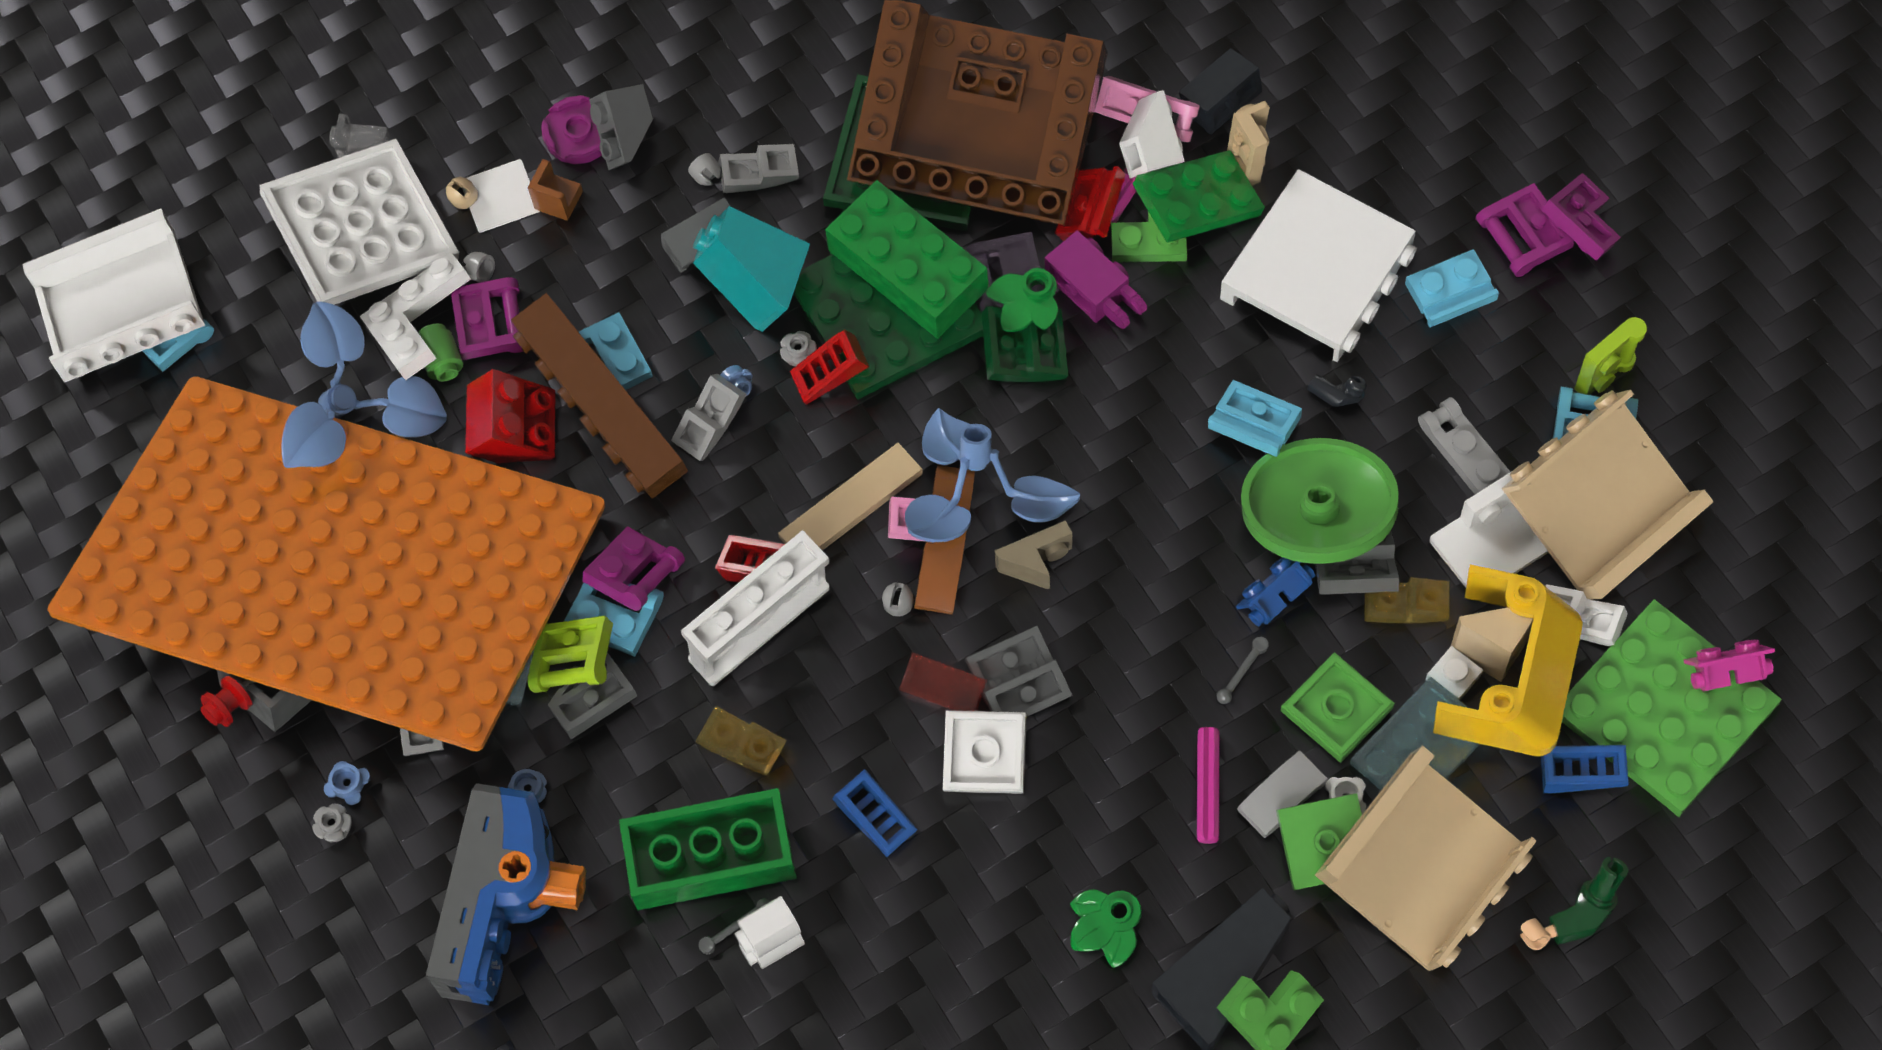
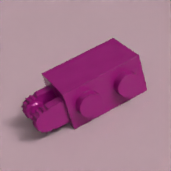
M1078 230L1044 257L1045 270L1054 276L1057 287L1095 323L1106 315L1119 328H1126L1130 324V319L1118 306L1122 301L1135 311L1136 314L1141 315L1147 310L1146 302L1129 286V275L1125 268L1116 261L1112 263L1103 254L1102 248L1094 239L1090 237L1088 239L1085 238Z

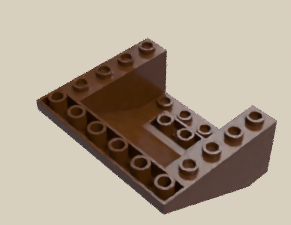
M884 0L847 180L870 186L878 180L889 190L1065 226L1108 55L1104 41L1066 34L1065 42L932 16L928 14L921 4L901 0Z

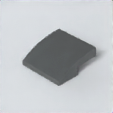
M1390 531L1376 547L1358 557L1336 563L1315 564L1319 594L1399 592V575L1394 559L1395 544L1392 532Z
M1038 626L965 659L991 712H1025L1027 717L1072 696L1057 661L1053 660Z

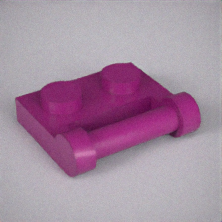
M1535 183L1485 207L1476 215L1477 222L1482 228L1488 229L1511 262L1510 269L1516 277L1527 274L1533 267L1572 248L1574 240L1561 228L1555 226L1550 218L1541 210L1547 203V200ZM1505 215L1508 216L1531 251L1525 254L1522 253L1499 218Z
M507 277L461 286L451 293L460 354L463 360L507 351L511 353L523 352L512 336L517 330L510 321L520 313L517 300L520 290L516 278ZM498 296L502 297L508 334L497 336L491 298Z
M627 526L583 571L582 582L624 606L638 611L647 603L648 595L671 571H677L684 564L685 558L679 549L673 546L666 548ZM651 561L656 563L637 585L628 586Z

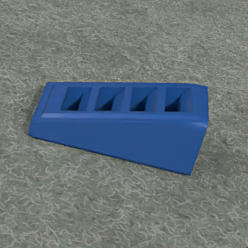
M1626 745L1556 746L1549 754L1541 756L1543 793H1564L1625 787L1629 784ZM1613 757L1614 775H1606L1605 758ZM1596 759L1597 775L1590 776L1589 760ZM1572 761H1579L1580 776H1573ZM1555 763H1562L1563 776H1556Z
M865 769L832 798L844 814L886 857L917 831V828ZM864 788L868 794L854 805L850 799ZM875 800L879 806L865 817L860 811ZM886 811L891 817L875 829L871 823ZM897 822L902 828L886 841L881 835Z

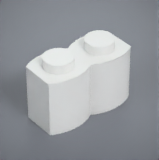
M782 896L777 897L738 920L737 922L741 930L734 933L740 943L739 947L749 964L752 966L758 962L761 969L766 968L805 944L800 934V927Z

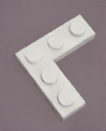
M451 252L443 258L435 260L429 268L413 279L404 282L399 289L382 301L373 304L368 311L360 316L405 381L437 359L410 322L471 280L470 276Z

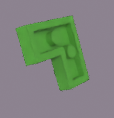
M1149 212L1148 222L1111 223L1112 263L1114 261H1187L1186 237L1167 243Z
M1290 971L1270 998L1265 995L1252 979L1241 976L1217 1006V1009L1255 1050H1285L1324 999L1300 973Z

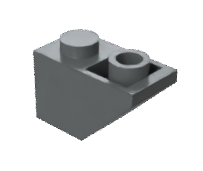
M643 84L605 91L589 99L591 104L590 115L592 121L597 126L601 141L600 151L602 157L607 162L608 170L618 168L632 161L653 120Z

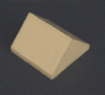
M1508 607L1460 616L1451 646L1482 668L1483 672L1502 682L1529 640L1533 618L1519 616Z

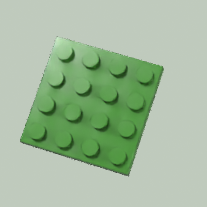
M1654 599L1616 640L1615 644L1602 655L1567 695L1562 723L1591 746L1626 745L1628 776L1679 817L1774 711L1782 699L1758 680L1737 684L1734 670L1729 671L1731 686L1704 692L1700 688L1694 689L1691 683V674L1696 673L1695 666L1684 664L1683 660L1697 657L1696 651L1715 646ZM1613 757L1607 758L1610 762L1613 763Z

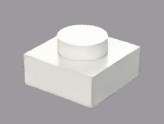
M1451 646L1428 672L1426 680L1454 702L1458 703L1481 677L1483 669Z

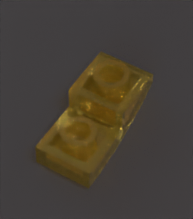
M1411 577L1407 583L1399 582V592L1365 593L1364 621L1428 623L1447 621L1449 619V581Z
M715 706L695 743L734 763L767 776L787 740L753 721L751 724H748Z

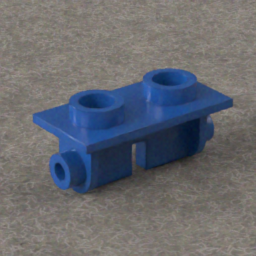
M1281 557L1270 567L1272 574L1263 582L1260 579L1256 580L1242 592L1244 599L1235 607L1237 609L1249 608L1252 612L1248 616L1256 626L1259 627L1262 623L1268 624L1287 607L1278 594L1283 592L1289 601H1293L1313 584L1312 579L1315 577V573L1306 564L1301 566V562Z

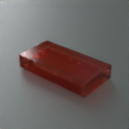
M914 652L910 657L899 690L954 711H977L987 679Z

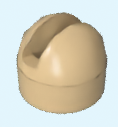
M453 178L446 186L447 199L457 209H467L477 200V189L467 178ZM461 187L462 189L467 191V193L463 196L457 191V189Z

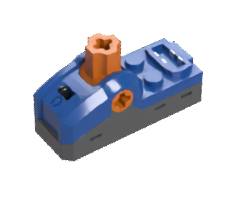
M477 783L471 791L426 972V977L443 998L489 1005L490 1001H493L494 996L497 995L504 967L500 959L501 954H506L510 945L511 932L507 930L508 923H528L540 918L552 906L578 910L580 902L583 901L587 871L584 866L555 862L550 828L543 809H540L534 792Z

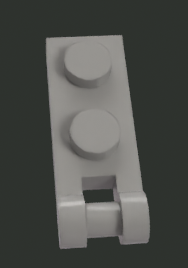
M1452 397L1439 404L1440 408L1433 413L1427 411L1418 417L1419 425L1424 433L1474 494H1477L1510 473L1505 464L1464 416L1459 404ZM1448 421L1454 429L1445 433L1441 425Z

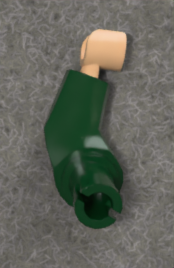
M1610 857L1605 858L1596 877L1583 883L1574 906L1550 916V926L1546 928L1536 918L1527 920L1521 925L1523 933H1521L1520 937L1529 948L1540 950L1548 944L1551 938H1554L1559 945L1593 935L1618 903L1616 891L1628 874L1626 864L1617 858H1613L1612 863Z

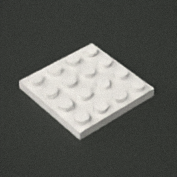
M397 139L260 185V195L317 302L335 305L419 275L429 268L435 260L443 258L450 252L457 260L459 259V251Z

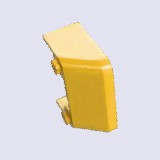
M1470 564L1465 598L1508 607L1519 616L1533 618L1518 688L1507 685H1495L1488 688L1481 697L1479 710L1438 701L1433 733L1532 756L1547 755L1556 747L1582 631L1581 616L1555 593L1532 577Z

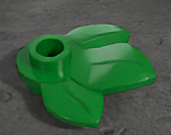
M1033 268L1023 276L1011 273L1006 274L993 282L986 292L990 299L1004 304L1001 313L1002 329L1006 332L1021 331L1032 322L1040 329L1047 330L1057 318L1058 306L1054 299L1057 284L1054 276L1045 269ZM1035 285H1042L1045 287L1044 290L1039 292H1034L1031 290L1032 287Z
M1093 889L1080 893L1070 903L1075 913L1081 917L1076 922L1071 933V948L1081 952L1096 951L1102 948L1111 967L1116 968L1122 965L1130 957L1137 945L1134 927L1139 923L1142 915L1139 900L1127 891H1115L1108 895ZM1123 903L1127 907V913L1123 918L1118 919L1114 915V908L1116 905Z

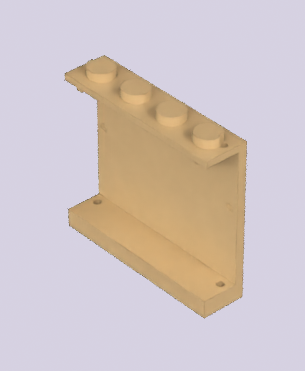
M1611 390L1594 402L1596 407L1594 411L1588 416L1582 414L1572 420L1566 426L1568 433L1559 440L1558 438H1553L1540 447L1538 450L1540 456L1531 464L1527 461L1510 473L1512 480L1501 488L1575 588L1583 591L1586 598L1590 600L1601 599L1713 503L1705 489L1689 492L1629 411L1625 402L1634 395L1631 390L1619 393Z
M1422 745L1409 754L1315 876L1424 968L1431 971L1442 965L1447 968L1461 952V948L1457 945L1465 934L1472 936L1480 928L1485 920L1481 913L1489 903L1495 905L1509 889L1505 882L1513 871L1516 874L1520 873L1530 862L1533 855L1529 853V850L1536 843V840L1533 837L1522 842L1433 769L1429 763L1435 755Z

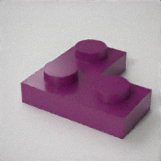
M1583 173L1549 199L1541 209L1555 226L1566 232L1583 252L1589 254L1596 261L1621 238L1595 214L1610 198Z

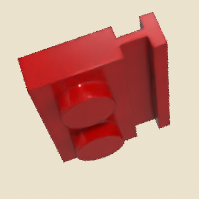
M1114 166L1113 170L1108 171L1106 168L1079 170L1065 226L1058 224L1055 232L1062 241H1065L1077 230L1087 239L1089 237L1093 238L1094 235H1100L1102 238L1107 237L1126 175L1119 166Z

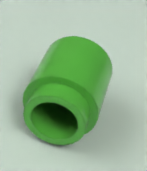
M439 323L425 326L418 334L437 358L424 367L427 376L441 382L455 378L463 367V361L452 332L447 330L445 325Z

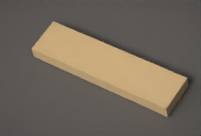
M896 443L778 533L779 538L786 544L803 530L821 550H824L890 500L891 497H894L923 474L922 468L899 443Z

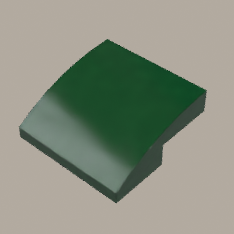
M987 306L981 312L987 380L1042 382L1062 380L1068 377L1062 309L1058 308L1057 318L1047 330L1040 329L1032 322L1027 328L1016 332H1006L1002 329V308Z

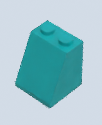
M728 206L719 217L714 215L711 218L707 229H700L693 244V248L697 250L693 264L756 330L763 332L788 309L810 244Z

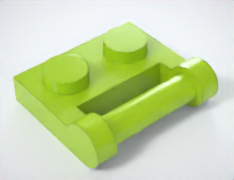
M1637 317L1629 318L1585 355L1574 389L1578 393L1591 395L1595 390L1601 393L1614 381L1615 373L1618 371H1630L1636 361L1635 350L1638 342L1642 341L1647 331L1646 323Z
M606 616L546 624L535 645L528 673V686L533 693L546 692L550 687L584 682H587L589 685L603 684L607 678L605 660L613 622ZM586 660L584 667L549 672L550 665Z

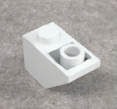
M1164 90L1153 93L1138 101L1120 140V148L1130 179L1137 175L1185 162L1182 154V143L1176 134L1172 120V109L1166 100Z

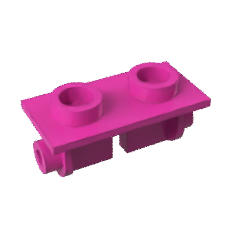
M1746 640L1735 643L1734 650L1721 652L1719 647L1705 648L1696 651L1697 657L1684 659L1683 661L1684 664L1695 666L1696 673L1691 674L1692 686L1694 689L1700 688L1704 692L1731 686L1729 674L1731 670H1734L1737 684L1766 679L1767 675L1773 673V664L1769 658L1765 659V654L1774 653L1775 648L1760 645L1759 640Z

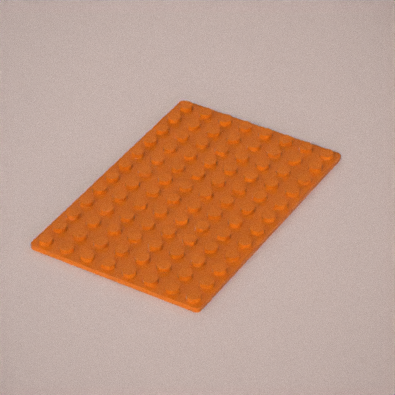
M191 377L48 606L50 616L471 751L482 750L605 509L604 499L597 495L335 417L332 420L342 425L346 434V444L342 455L336 461L321 467L285 468L281 450L283 430L289 415L298 406L204 378Z

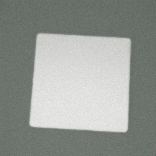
M521 159L467 177L478 192L476 202L469 208L479 233L540 212L534 209L528 191L530 181Z

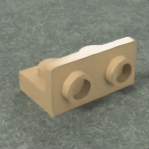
M1266 101L1256 105H1245L1233 114L1227 151L1230 150L1251 185L1261 182L1267 146H1269V138L1265 129L1270 107Z

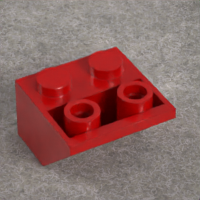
M495 369L467 385L465 453L495 463L544 461L555 458V389Z

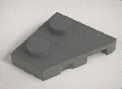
M608 652L605 660L607 678L603 684L589 685L587 682L564 685L557 690L548 704L551 712L570 739H573L637 697L634 688ZM583 660L579 667H584L586 660Z

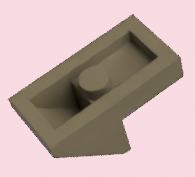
M1066 520L995 550V564L998 572L1045 589H1050V575L1043 561H1056L1064 557L1072 549V532Z

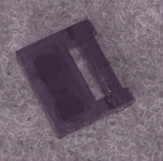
M1032 232L971 244L966 249L969 254L987 267L988 288L993 284L988 264L990 257L998 256L1002 276L1010 273L1023 276L1033 268H1040ZM1035 285L1032 287L1031 290L1034 292H1039L1044 290L1045 287L1042 285ZM986 292L981 296L982 301L979 304L981 312L987 306L1000 308L1004 306V304L990 299Z

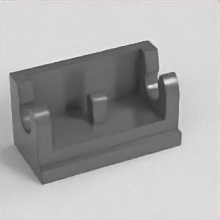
M725 197L661 234L662 247L680 273L687 270V267L694 262L697 250L693 248V244L700 229H707L711 218L714 215L719 217L730 206Z

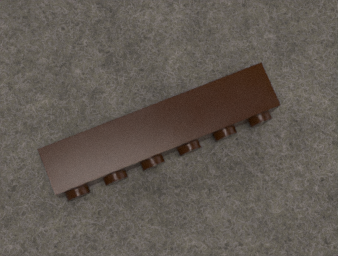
M547 293L510 320L517 330L512 335L515 341L525 353L532 350L539 360L534 364L547 381L553 377L561 385L557 393L570 409L577 405L584 416L579 420L592 437L598 433L606 441L602 449L615 465L622 461L630 471L624 476L638 494L645 490L653 499L688 472L683 460Z

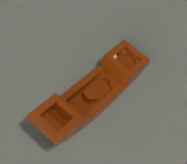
M937 465L932 495L942 496L950 502L954 495L960 468ZM967 470L960 501L957 506L969 511L975 471ZM967 531L960 537L947 542L925 541L915 598V609L953 614Z

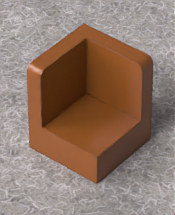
M542 159L528 186L534 209L567 221L583 192L580 183L554 175L551 162Z

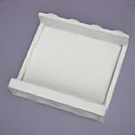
M1298 169L1222 280L1220 299L1232 306L1238 298L1250 303L1333 348L1332 360L1338 362L1345 351L1351 353L1361 335L1358 330L1364 322L1370 324L1380 306L1377 301L1381 295L1385 294L1388 296L1398 280L1396 273L1400 266L1407 267L1412 261L1417 247L1413 246L1416 231Z
M162 209L22 264L26 277L35 289L53 355L49 357V360L64 382L81 377L89 372L111 363H116L121 359L205 326L175 231Z

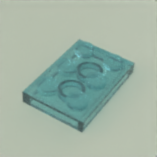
M1430 677L1351 758L1350 764L1377 788L1382 790L1409 754L1422 745L1435 755L1429 765L1447 779L1480 744L1433 733L1438 701L1462 707L1467 706L1434 678Z

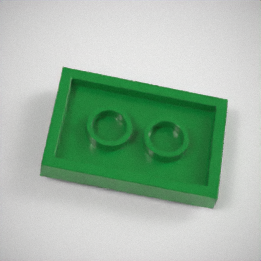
M1230 150L1137 175L1133 182L1134 188L1167 243L1259 217L1265 208Z

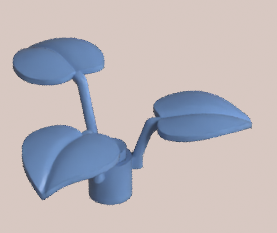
M320 301L312 305L311 311L302 327L300 337L301 348L306 358L313 364L328 368L337 363V370L334 378L330 381L331 388L321 394L318 403H304L296 407L289 415L283 430L281 443L282 460L285 468L321 467L336 461L345 449L346 434L342 425L332 419L334 417L341 418L353 409L379 405L387 406L382 416L384 426L391 433L404 438L426 436L444 425L447 414L436 391L427 381L416 376H411L406 381L401 377L392 382L387 392L388 399L357 400L352 388L341 384L340 380L345 369L344 361H355L363 354L365 345L363 331L357 321L342 308Z
M938 408L925 427L922 437V450L929 460L937 464L948 465L956 462L958 459L960 460V470L954 495L950 502L939 495H925L916 498L905 511V523L908 534L927 542H947L963 535L970 526L971 513L969 510L957 506L960 501L967 469L980 471L990 461H992L1006 494L1009 497H1013L1011 502L1013 512L1025 520L1032 522L1054 520L1079 501L1080 493L1064 484L1039 476L1021 477L1016 480L1014 488H1012L999 461V451L991 449V430L982 424H969L958 420Z

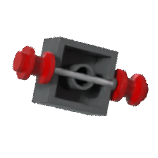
M217 670L222 690L216 695L209 692L202 695L201 702L203 706L200 710L211 724L217 726L220 723L228 727L233 723L231 713L239 707L252 712L276 732L311 700Z

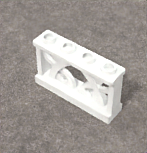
M802 530L681 630L682 636L688 643L689 662L711 686H715L829 591V584L825 579V566L829 564V557Z

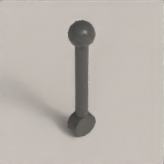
M1256 637L1253 640L1252 651L1227 687L1218 691L1217 700L1221 704H1228L1232 700L1233 690L1256 657L1267 651L1268 641L1266 638Z
M767 898L759 899L756 907L738 920L769 903L770 900ZM738 920L712 938H702L699 941L700 951L706 955L713 953L717 943L740 928Z

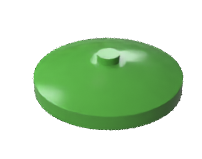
M1330 438L1298 440L1282 445L1277 457L1267 453L1250 469L1242 486V515L1251 535L1269 551L1297 562L1310 564L1336 563L1358 557L1370 551L1389 534L1398 514V486L1392 471L1385 462L1364 447L1351 442Z

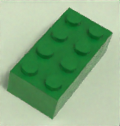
M878 180L825 229L828 250L937 339L988 290L987 267Z
M779 788L619 820L630 892L637 910L797 879Z

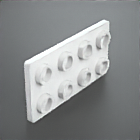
M1510 473L1464 502L1461 516L1430 537L1432 546L1465 588L1467 586L1470 564L1516 574L1549 553L1501 489L1512 480Z

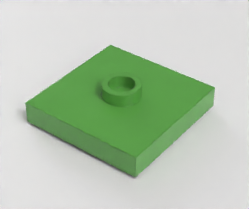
M1334 652L1281 706V712L1341 763L1394 708L1395 703Z
M1357 793L1276 810L1293 890L1324 884L1315 874L1362 815Z

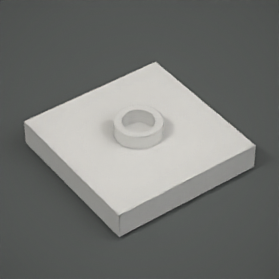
M946 711L943 791L1024 794L1026 713Z

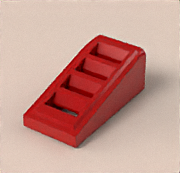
M844 329L794 367L790 373L803 402L809 404L867 369L869 364L856 336ZM841 352H844L847 359L843 363L839 356ZM831 358L836 367L833 371H831L827 362ZM818 366H821L825 377L823 379H820L816 368ZM808 372L814 382V386L810 389L803 377Z
M729 535L715 569L724 580L740 582L766 561L767 557L772 556L785 544ZM744 556H747L744 565H741ZM759 556L755 567H752L755 557Z

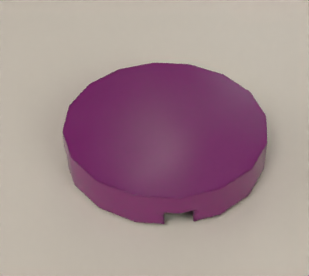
M582 95L566 97L555 103L549 109L546 119H543L541 128L544 144L550 154L562 162L571 164L588 163L602 156L597 126L592 121L590 115V97Z

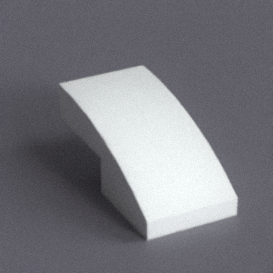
M1546 584L1549 590L1575 609L1581 616L1582 631L1580 639L1609 647L1615 644L1628 614L1624 606L1590 600L1586 598L1583 591Z

